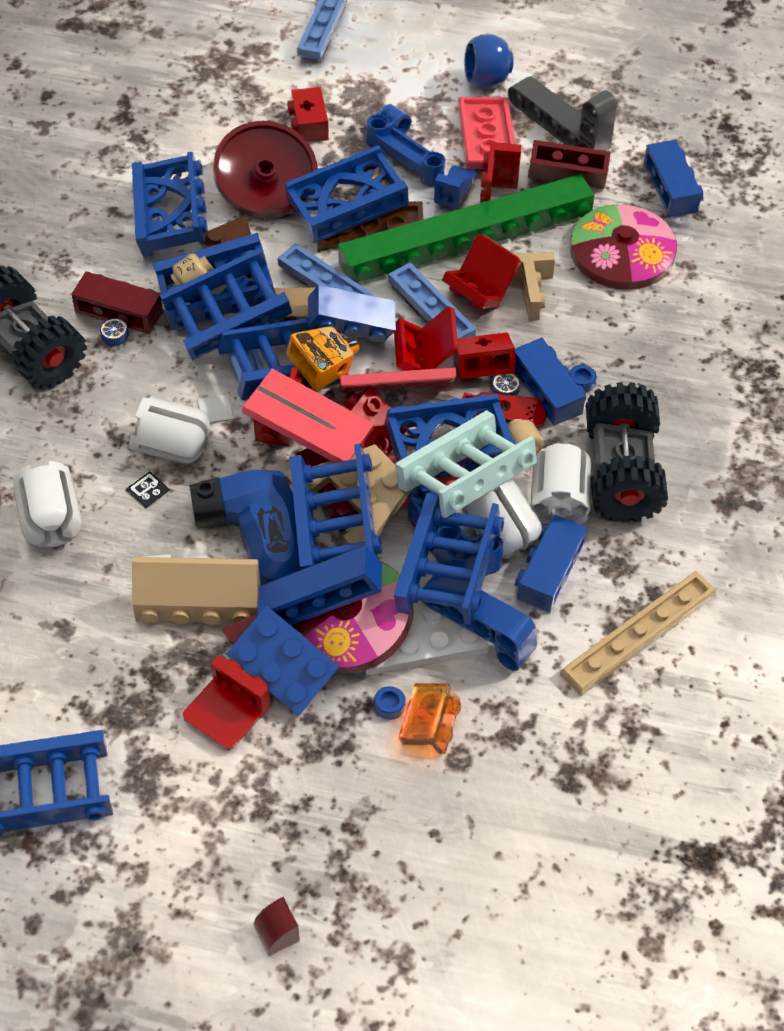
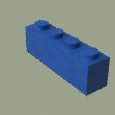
M364 545L259 586L257 615L267 605L292 626L380 593L382 563Z

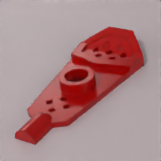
M481 392L478 395L463 394L462 399L479 395L497 394L500 406H505L509 409L502 411L506 421L511 422L515 419L530 420L536 428H541L544 425L547 412L539 398Z

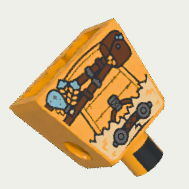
M329 326L291 334L286 355L299 368L300 373L316 392L340 378V375L348 373L354 353L359 351V343L354 336L343 339L335 328Z

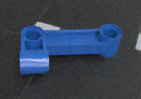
M393 104L386 105L382 110L367 119L366 125L367 145L371 148L379 145L382 151L421 176V180L425 185L435 187V179L438 173L445 174V156L439 152L429 151L405 135L412 123L410 116Z

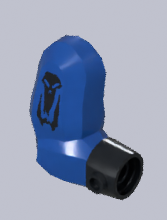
M255 469L189 485L196 527L226 526V523L238 526L248 559H258L260 586L302 570L299 562L293 492L282 472Z

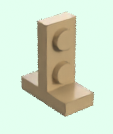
M554 252L514 254L520 258L521 263L512 280H521L528 321L539 320L540 309L545 308L544 292H539V288H541V279L553 278Z

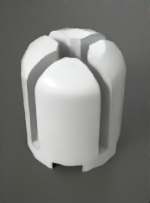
M150 395L143 397L135 416L138 418L135 426L137 436L131 434L130 449L184 465H193L202 457L209 437L210 422L208 414L203 410Z
M556 443L541 449L536 455L537 463L533 465L531 508L540 520L541 525H549L554 514L582 525L588 521V514L591 509L592 463L589 455L572 444Z
M48 461L47 466H38L30 469V465H27L19 470L13 478V491L21 533L29 543L43 548L63 546L72 541V538L76 537L81 529L82 518L74 481L69 468L62 463Z
M513 478L461 508L464 514L488 518L492 503L499 504L500 517H504V528L500 536L504 542L502 559H510L516 556L518 550L522 553L530 548L537 541L542 531L540 520ZM473 528L477 535L484 534V530Z

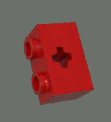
M321 87L291 90V100L287 101L288 114L294 117L291 118V128L298 132L307 142L329 140L328 117Z
M508 332L457 338L458 349L454 353V365L460 379L515 373V347Z

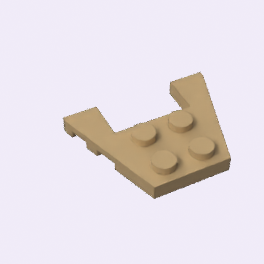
M376 445L364 448L363 451L365 454H370L373 471L368 472L375 534L380 536L384 525L390 517L396 514L413 489L405 492L398 487L395 464ZM327 461V462H324V463L319 464V465H316V466H321V465H326V464H332V463H334V462H332V461ZM357 471L314 479V482L310 483V492L315 494L329 483L337 490L359 486ZM290 475V476H288V480H289V483L292 485L291 475ZM360 498L347 500L359 513H362ZM364 526L354 527L344 534V542L351 544L365 541Z

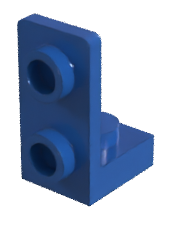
M453 165L447 175L438 173L435 179L434 203L458 210L476 177V172Z

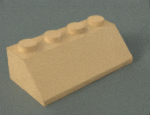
M133 557L132 606L136 621L148 624L156 622H173L176 624L195 622L216 625L219 623H236L257 614L260 586L258 559Z

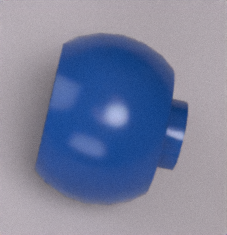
M482 34L472 38L466 46L464 56V70L467 81L479 89H493L501 86L507 80L514 65L513 53L509 51L507 42L493 34Z

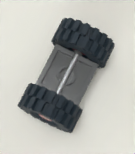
M1 265L0 343L14 358L11 360L14 368L32 387L39 388L40 390H45L46 386L49 389L55 388V383L61 384L65 382L64 378L67 376L71 378L74 375L72 371L75 368L79 369L82 365L79 361L85 359L86 354L83 351L87 350L86 340L63 317L58 316L56 318L54 315L48 317L33 302L37 300L34 287L16 269L11 266L6 268L4 265Z
M617 382L616 387L608 384L604 386V391L601 389L594 391L595 396L590 395L585 406L587 432L591 440L594 439L596 469L593 471L594 475H591L593 507L597 514L601 512V517L606 519L610 516V520L617 522L618 519H623V522L635 519V522L642 521L641 517L650 519L653 517V512L657 514L662 512V507H666L668 500L666 473L660 463H655L653 446L654 433L658 434L660 426L658 398L654 396V392L651 389L647 391L646 386L642 384L639 387H636V384L633 382H629L628 386H623V382Z

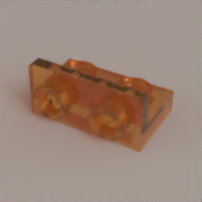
M449 683L414 684L398 736L403 745H432L438 754H446L448 744L453 738L456 716L461 710L460 698Z

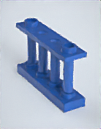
M261 247L256 250L246 251L241 257L180 286L170 287L165 293L160 295L166 310L176 309L189 334L188 338L183 340V343L192 361L218 349L222 331L270 324L292 313L291 305L285 292L279 295L274 294L261 269L262 266L266 265ZM250 272L265 299L264 302L254 307L249 306L236 281L237 278ZM226 284L240 311L239 314L228 319L223 317L210 292ZM201 296L214 322L212 327L203 331H199L185 304Z
M308 318L222 331L218 352L219 355L234 353L243 372L241 373L237 391L241 400L250 398L271 369L290 377L292 367H297L294 364L280 366L271 347L284 344L288 347L291 334L316 329L308 327ZM260 349L269 368L254 370L245 351ZM299 371V378H303V385L311 389V385ZM339 378L328 385L339 384Z
M360 443L354 444L356 459L311 467V465H306L301 455L289 457L299 562L302 570L364 545L372 551L377 559L378 554L383 553L380 536L375 534L368 472L373 471L370 454L364 453ZM357 471L359 486L318 494L310 492V483H313L314 479ZM357 498L361 500L362 513L323 521L313 519L312 510H316L317 506ZM364 526L365 541L320 549L319 546L316 547L315 537H319L320 533Z
M426 493L394 593L397 612L410 614L413 603H417L419 600L462 608L464 624L471 625L473 615L480 612L482 603L480 591L496 536H501L504 528V517H500L499 504L492 503L488 518L461 513H453L444 518L441 516L439 495ZM442 523L482 529L484 534L481 543L439 537L435 531L437 525L441 526ZM434 549L477 555L473 569L429 562L427 557L429 551H434ZM428 574L469 581L466 595L421 588L419 585L421 576L425 577Z
M103 730L0 745V773L13 770L18 771L20 803L19 809L0 811V835L6 831L77 820L97 821L105 816L113 815L109 795L100 796L97 759L108 756ZM82 760L84 761L87 798L67 801L64 764ZM49 765L51 766L53 803L33 806L31 769Z

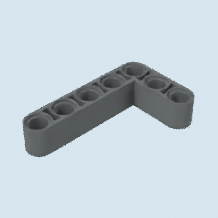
M531 76L508 88L507 94L510 102L563 144L604 151L610 149L617 111V102L611 92L604 90L583 103L580 113Z

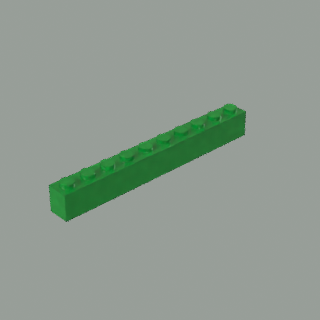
M582 174L340 243L338 244L339 264L345 276L356 283L364 282L368 279L389 274L409 262L417 266L470 250L476 236L479 234H484L497 242L583 217L586 213L593 210L595 194Z

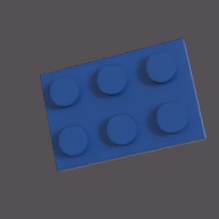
M267 605L225 654L230 659L236 661L250 676H257L265 681L269 691L298 716L302 714L340 668L339 665Z

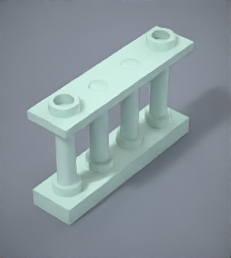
M486 410L395 463L398 487L408 492L422 484L438 494L441 516L447 518L537 463L535 438L530 436L516 445L496 434L495 416ZM490 443L503 451V453L492 458L479 449ZM468 457L481 466L469 472L456 463ZM445 470L458 480L446 486L433 476Z

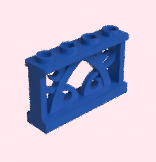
M379 145L285 183L287 201L292 205L306 227L313 243L327 239L409 204L408 186L404 180L399 178L382 153ZM379 168L381 170L380 174L373 179V170ZM386 178L390 185L385 186L380 182ZM338 184H351L361 187L357 193V199L350 202L341 199H330V196ZM307 197L308 200L313 201L315 203H306L301 199ZM318 209V215L313 217L308 212V210Z
M193 151L187 152L185 156L144 165L142 161L132 163L135 239L143 257L154 255L153 251L194 242H199V244L205 243L204 233L208 232V225L205 216H203V213L207 212L204 198L201 197V194H205L204 184L200 178L203 175L201 161L195 159ZM188 172L186 178H180L182 176L181 173ZM167 190L184 198L181 204L169 216L160 208H151V206L159 203L165 197ZM152 192H158L155 196L150 195ZM156 216H160L163 218V220L161 221L159 217L156 221H152V219ZM188 220L192 221L191 227H185L183 223ZM177 224L182 229L175 230L173 227Z
M258 233L153 263L161 294L166 292L168 285L175 284L171 277L174 274V264L189 254H196L199 258L205 256L213 269H216L241 257L246 251L256 250L260 247L263 251ZM266 261V265L262 266L261 269L274 294H276ZM250 272L237 278L236 281L249 306L254 307L264 302L265 299L254 280L247 277L252 275ZM227 287L219 295L212 294L222 315L240 312ZM201 296L187 302L190 303L186 306L195 323L212 320ZM165 308L166 317L172 330L185 328L176 309L166 310Z
M497 394L479 395L464 399L454 398L449 401L435 403L425 402L420 405L406 407L397 406L387 410L384 424L397 462L409 456L404 445L416 446V452L435 441L430 438L443 424L457 428L486 410L495 416L496 434L515 445L516 442L512 440ZM407 428V432L413 437H418V439L404 436L399 429ZM490 443L479 449L492 458L503 453V451ZM468 457L456 463L469 472L481 466ZM444 470L433 477L451 476V474Z

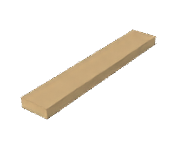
M694 571L562 668L560 675L580 696L584 695L714 598L717 590L697 571Z

